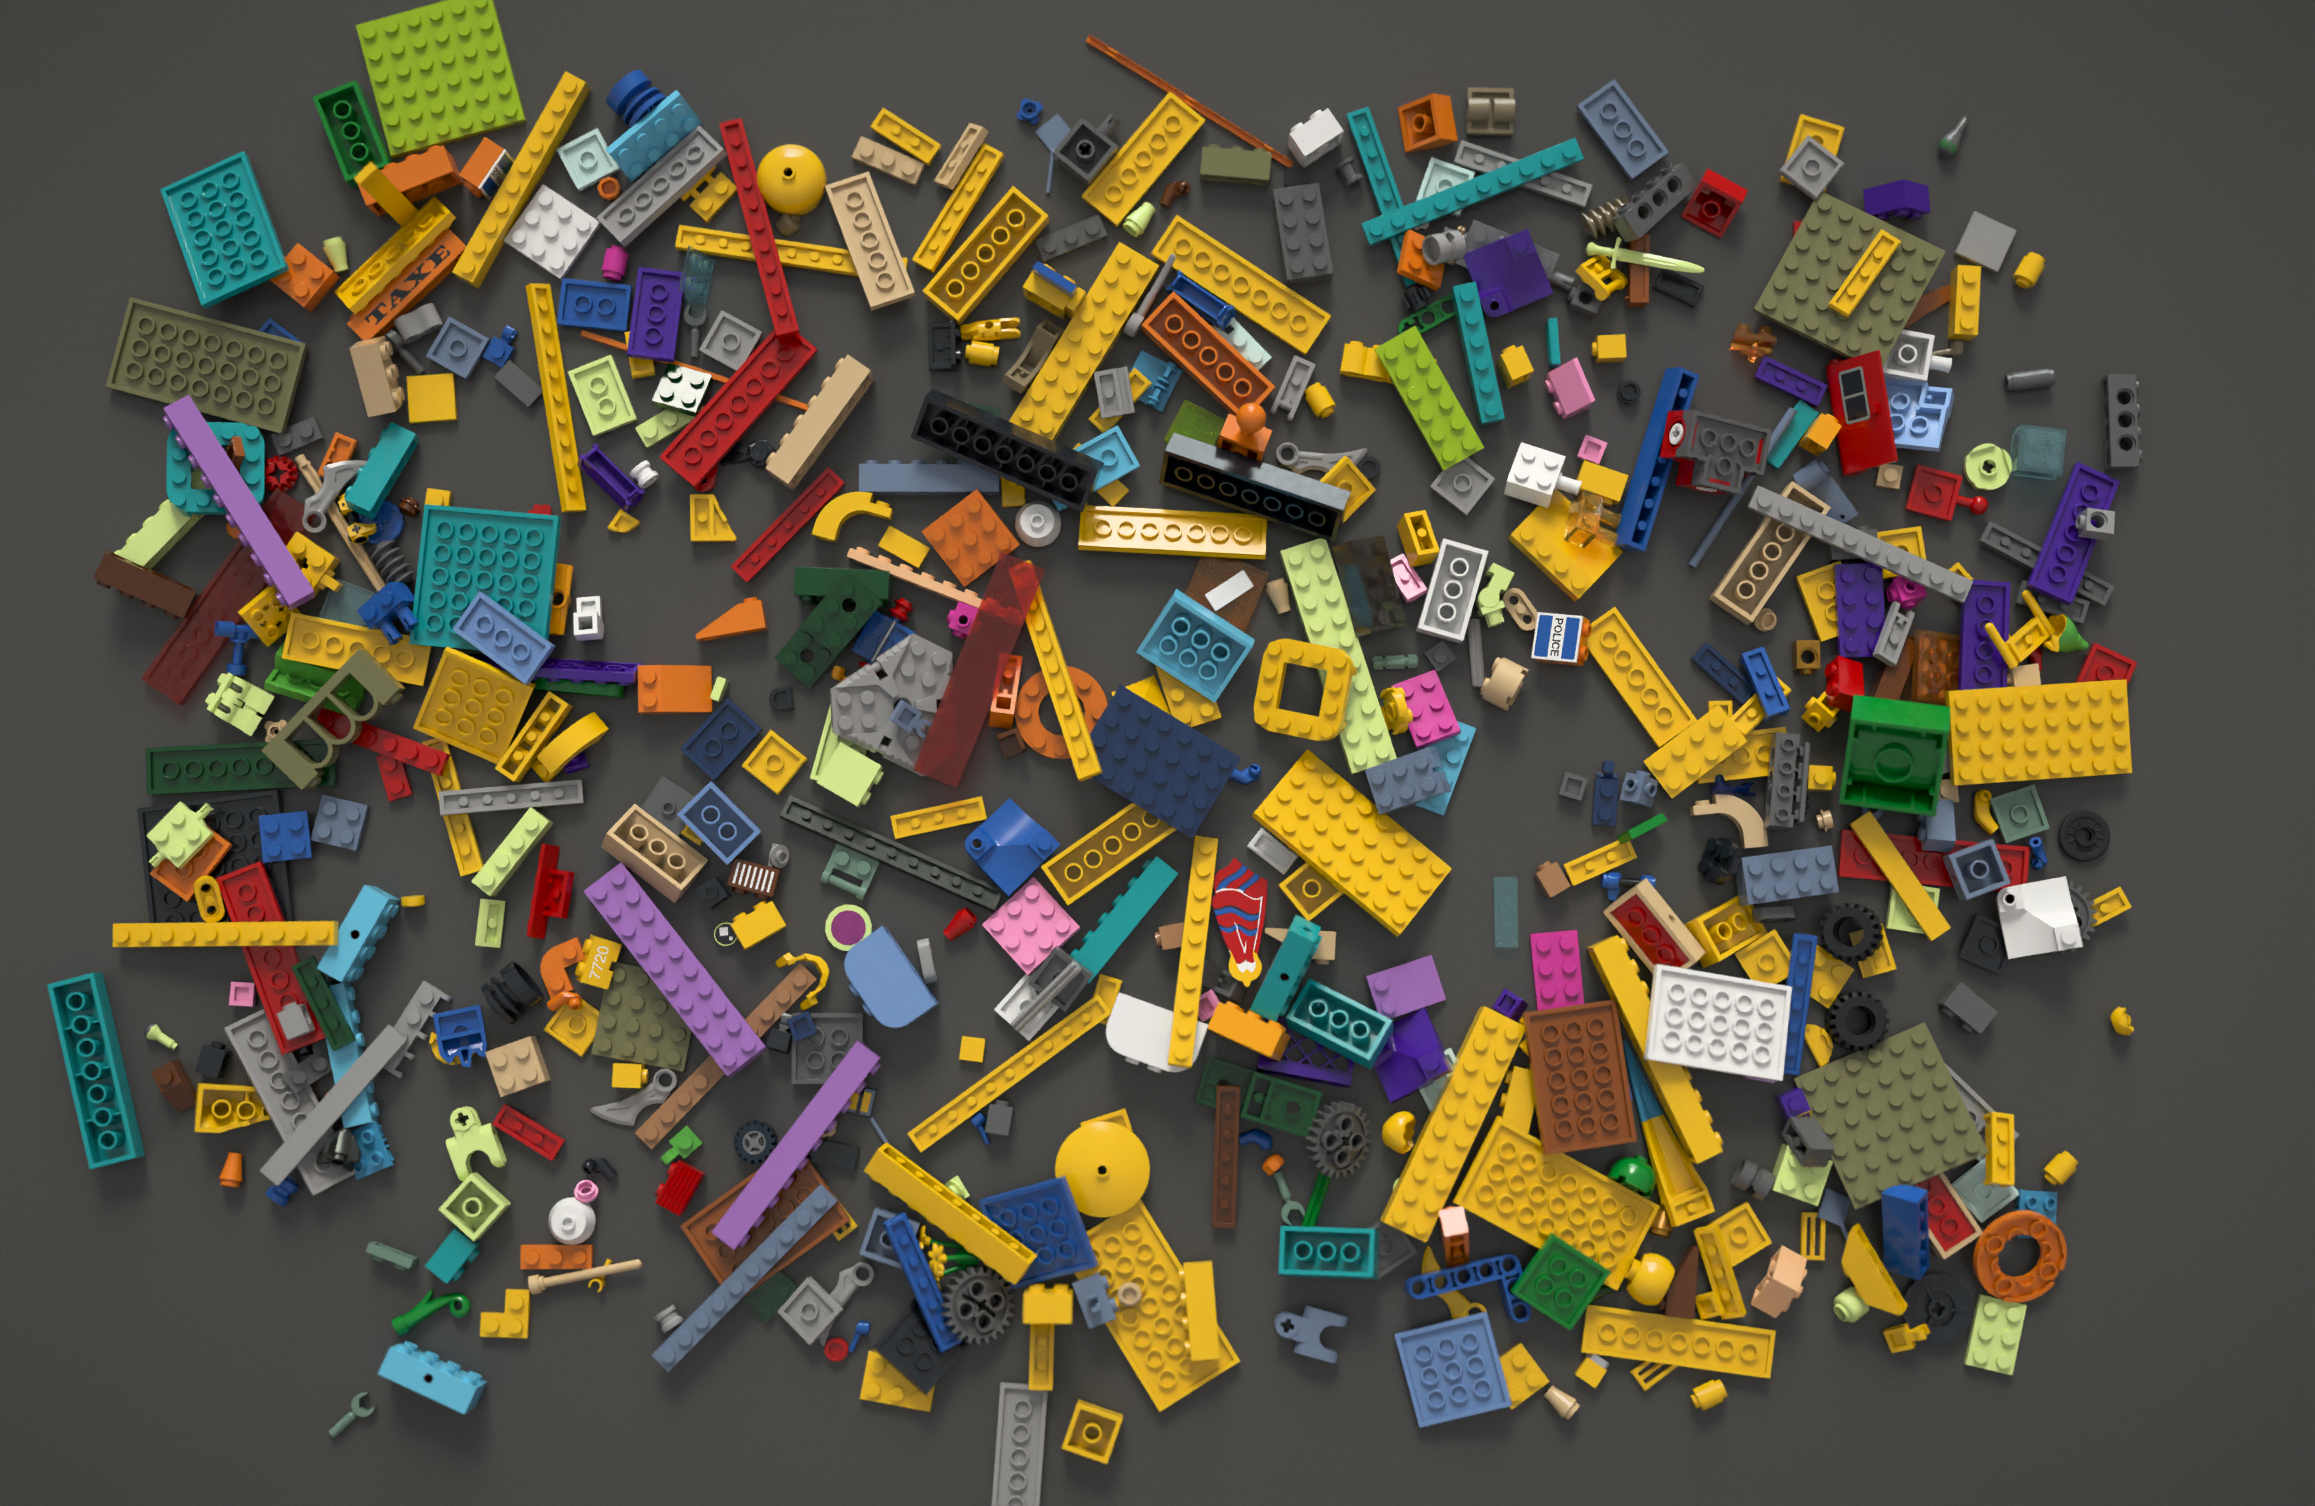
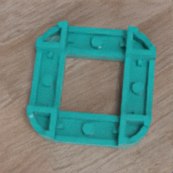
M206 422L222 448H228L233 436H241L245 458L240 467V476L261 506L265 500V444L259 429L244 423ZM172 429L167 439L166 490L169 503L174 509L187 517H192V514L227 515L224 507L219 508L212 497L215 493L212 489H192V465L187 458L190 454L186 448L183 450L180 448L175 439L178 435Z

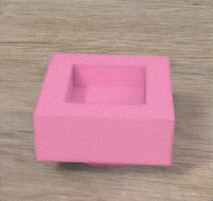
M1585 435L1577 458L1599 465L1607 443Z
M231 982L229 1005L255 1007L257 991L255 983Z
M1212 989L1201 995L1199 999L1198 1016L1202 1022L1213 1016L1220 1002Z

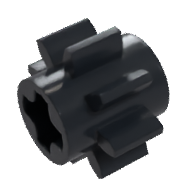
M1416 284L1403 292L1405 298L1402 299V303L1407 311L1412 308L1414 313L1430 305L1428 299H1430L1431 294L1426 286L1421 289Z

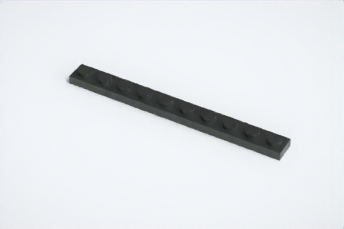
M791 795L780 814V819L993 913L1002 897L1003 892L995 885Z

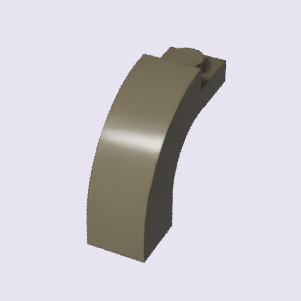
M1045 318L1036 327L1026 349L1018 361L1004 375L1001 382L1008 385L1011 390L1021 394L1024 390L1027 391L1065 330Z

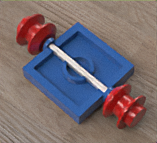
M900 598L899 601L894 599L896 603L895 608L888 609L891 616H893L891 619L878 611L873 613L852 648L853 652L867 659V662H858L861 668L866 664L872 665L876 662V657L910 634H916L900 624V621H909L906 615L908 612H914L911 609L913 604L903 598Z

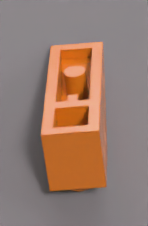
M757 597L743 599L744 603L735 605L698 632L696 639L701 642L768 630L764 602L757 600Z
M999 654L989 726L1012 729L1023 656Z
M1447 1207L1439 1211V1222L1446 1267L1469 1262V1231L1463 1207Z

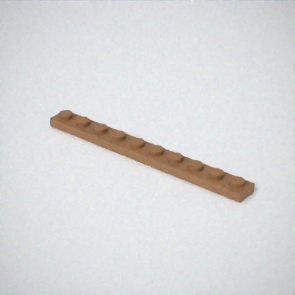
M799 963L745 1019L757 1036L761 1038L782 1017L783 1012L785 1013L818 979L802 963ZM711 1055L635 1132L650 1149H653L725 1075Z

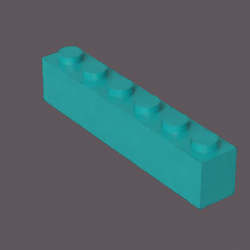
M1476 281L1453 286L1450 293L1478 425L1482 426L1501 422L1505 419Z
M1156 856L1154 860L1149 857L1141 867L1144 870L1141 876L1138 878L1135 875L1127 884L1128 892L1124 896L1122 894L1118 895L1112 903L1114 909L1110 914L1105 912L1097 921L1100 925L1095 932L1090 930L1082 940L1085 943L1080 950L1075 948L1070 954L1071 957L1094 973L1088 981L1089 984L1178 876V873Z

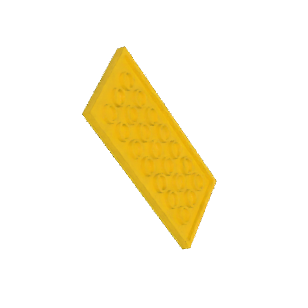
M2126 679L1945 691L1946 706L1950 707L1948 748L1950 780L1953 786L2132 773Z
M1308 749L1252 814L1254 819L1397 937L1452 869L1387 814H1379L1375 804Z
M1497 1117L1453 1200L1455 1204L1540 1249L1551 1232L1609 1269L1611 1273L1603 1284L1616 1291L1620 1287L1660 1208L1659 1205L1564 1153L1543 1155L1540 1140Z
M1141 1199L1129 1210L1119 1215L1111 1216L1086 1231L1098 1265L1094 1268L1075 1272L1074 1274L1078 1279L1098 1271L1101 1276L1106 1275L1110 1286L1107 1293L1110 1299H1115L1119 1311L1115 1312L1116 1319L1105 1324L1159 1412L1240 1362L1239 1357L1218 1323L1220 1359L1191 1361V1355H1186L1185 1341L1189 1340V1331H1184L1183 1317L1187 1316V1307H1182L1181 1293L1185 1292V1283H1180L1179 1269L1183 1267ZM1126 1282H1133L1141 1289V1299L1134 1306H1125L1118 1299V1290Z

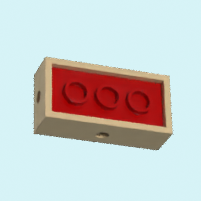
M1647 878L1612 902L1603 911L1652 974H1654V965L1657 964L1687 969L1695 964L1706 952Z
M1944 1173L1913 1185L1914 1187L1928 1190L1929 1246L1938 1258L1945 1260L1983 1233Z

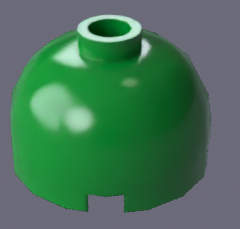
M1635 1155L1634 1158L1624 1157L1613 1164L1607 1175L1608 1178L1631 1191L1641 1192L1640 1195L1647 1199L1651 1198L1656 1185V1175L1653 1168L1647 1164L1648 1160L1640 1155Z

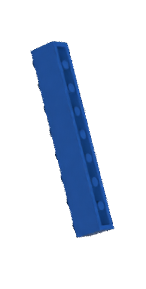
M1682 367L1667 368L1665 370L1612 540V544L1630 552H1645L1673 463V459L1660 458L1668 411L1689 410L1700 376Z

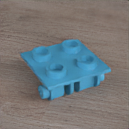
M1141 350L1131 371L1136 368L1152 385L1138 400L1162 412L1183 371L1176 368L1174 363L1169 361L1166 363Z
M378 1121L371 1122L352 1131L353 1135L357 1138L362 1153L360 1162L354 1164L356 1180L394 1165L393 1160L395 1159L392 1157L390 1149H386L390 1146L389 1144H384L387 1138L382 1139L384 1133L381 1128L382 1125H379Z
M2017 1189L2019 1195L2015 1198V1205L2019 1206V1208H2014L2015 1211L2028 1210L2038 1212L2056 1224L2058 1192ZM2017 1235V1236H2015V1237H2017V1238H2033V1239H2035L2034 1237L2028 1236V1235Z

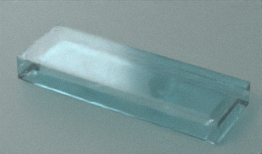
M1493 877L1494 948H1518L1517 877Z

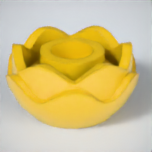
M2117 1007L2111 1014L2114 1029L2118 1034L2131 1035L2130 1033L2134 1031V1028L2131 1026V1018L2126 1014V1008Z

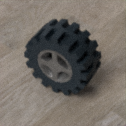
M750 1121L737 1130L733 1146L740 1159L747 1163L757 1164L766 1161L774 1151L778 1142L777 1135L774 1129L767 1123Z

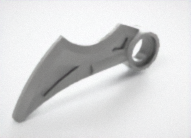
M1175 254L1169 256L1150 292L1147 293L1137 312H1134L1123 331L1127 335L1134 338L1140 330L1146 313L1169 276L1175 261Z
M1286 442L1277 448L1275 457L1281 466L1288 467L1297 474L1308 470H1319L1327 474L1344 456L1348 457L1357 466L1359 461L1365 456L1367 448L1346 453L1325 454L1299 451L1296 445ZM1285 448L1291 449L1294 453V457L1290 461H1285L1281 457V451Z
M341 461L323 467L324 482L321 489L312 497L305 499L302 524L307 531L317 533L325 528V513L345 485L357 475L360 467H364L367 461ZM312 514L318 515L321 519V524L317 528H312L307 523L308 517Z
M661 1069L655 1073L651 1084L620 1101L592 1107L590 1112L613 1123L634 1126L636 1118L643 1108L651 1104H663L667 1100L671 1091L678 1084V1075L673 1069ZM664 1073L672 1077V1083L668 1087H664L660 1083V1076Z
M861 1261L853 1267L840 1272L838 1284L829 1295L843 1308L859 1286L868 1285L874 1280V1266L867 1261ZM865 1267L869 1270L867 1280H860L857 1277L858 1268ZM834 1321L819 1337L822 1346H825Z

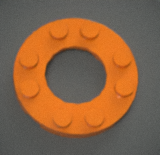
M1067 666L1076 695L1083 702L1085 709L1084 719L1090 734L1108 705L1106 696L1101 686L1093 677L1080 669ZM1041 670L1033 675L1019 692L1015 705L1017 727L1024 741L1037 753L1052 759H1071L1064 735H1055L1047 731L1040 722L1039 707L1044 697L1049 694Z
M2020 1210L2007 1213L1994 1220L1979 1237L1973 1255L1975 1275L1985 1290L2005 1302L2021 1303L2033 1300L2052 1288L2060 1270L2063 1271L2067 1258L2066 1241L2057 1225L2038 1212ZM2017 1235L2034 1237L2040 1246V1257L2037 1265L2023 1276L2012 1277L2005 1275L1998 1265V1254L2003 1250L2004 1243Z

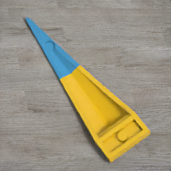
M1622 1040L1624 1056L1651 1164L1656 1175L1661 1203L1665 1205L1671 1226L1677 1227L1715 1212L1707 1187L1663 1115L1628 1042Z

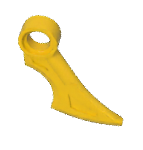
M1427 1246L1424 1252L1421 1274L1441 1269L1430 1246ZM1441 1275L1435 1279V1286L1440 1288L1444 1284V1278ZM1459 1290L1437 1295L1447 1303L1451 1317L1454 1319L1468 1316L1469 1310L1474 1307L1479 1308L1482 1312L1486 1311L1481 1303L1470 1302Z

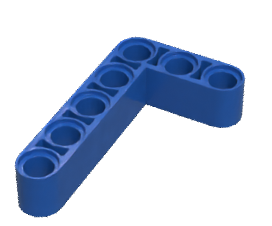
M1501 1253L1411 1276L1404 1283V1290L1408 1296L1424 1299L1497 1280L1506 1316L1510 1320L1524 1323L1531 1317L1530 1304L1518 1296L1510 1294L1508 1291L1509 1284L1513 1281L1516 1283L1522 1275L1519 1259L1511 1254ZM1509 1258L1511 1268L1505 1271L1502 1264L1505 1259ZM1487 1264L1489 1272L1483 1277L1480 1274V1268L1482 1265ZM1465 1270L1467 1277L1465 1281L1460 1283L1457 1279L1458 1272ZM1441 1275L1444 1278V1284L1442 1287L1437 1288L1435 1286V1279ZM1419 1281L1422 1286L1421 1291L1414 1294L1412 1285ZM1521 1305L1523 1309L1522 1315L1516 1318L1514 1308Z

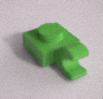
M687 1125L669 1141L673 1148L666 1152L661 1159L666 1165H669L679 1155L686 1159L703 1142Z

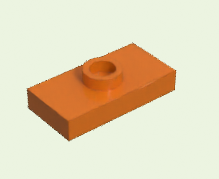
M336 432L317 475L324 477L323 467L326 465L352 460L359 442Z

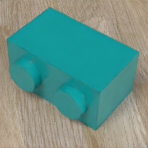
M458 1227L454 1228L425 1267L446 1284L453 1280L457 1282L465 1272L463 1267L468 1261L472 1263L479 1255L480 1251L477 1249L481 1243L477 1240H471Z

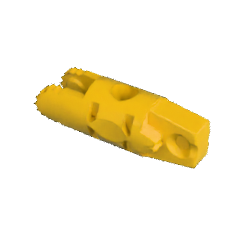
M1016 317L983 320L961 325L962 340L979 342L1019 338L1021 336L1020 330L1015 327L1020 325V319Z

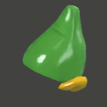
M2064 614L2049 616L2048 621L2055 632L2049 635L2050 637L2042 643L2044 648L2061 653L2088 649V642L2080 636L2077 628L2068 616Z

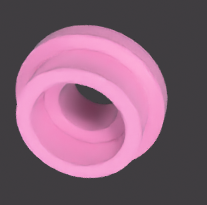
M583 1180L577 1184L574 1190L575 1198L582 1203L591 1202L597 1198L598 1188L592 1181Z

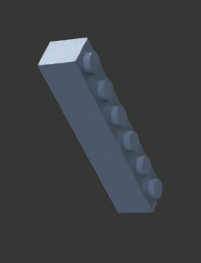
M866 460L865 464H859V492H868L873 495H969L978 489L982 495H1000V476L963 460H959L958 464H949L947 460H936L935 464H925L923 460H913L911 464H902L900 460H889L888 464H879L877 460Z

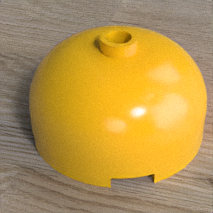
M788 144L776 147L762 159L757 170V184L763 195L764 202L769 208L780 214L802 216L814 210L822 200L826 191L827 175L822 162L811 150L800 145ZM787 170H791V171H792V175L789 176V177H788Z

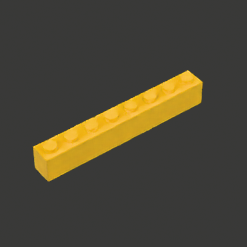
M887 1142L876 1151L865 1168L864 1172L873 1181L879 1182L892 1195L906 1202L909 1208L919 1212L929 1223L936 1225L949 1238L955 1239L963 1245L966 1251L979 1257L986 1266L999 1272L1006 1281L1016 1285L1038 1256Z

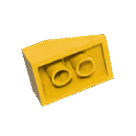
M1738 895L1684 924L1706 951L1699 959L1703 968L1720 962L1768 933L1763 923L1753 922L1752 910L1755 909L1753 905L1740 906Z

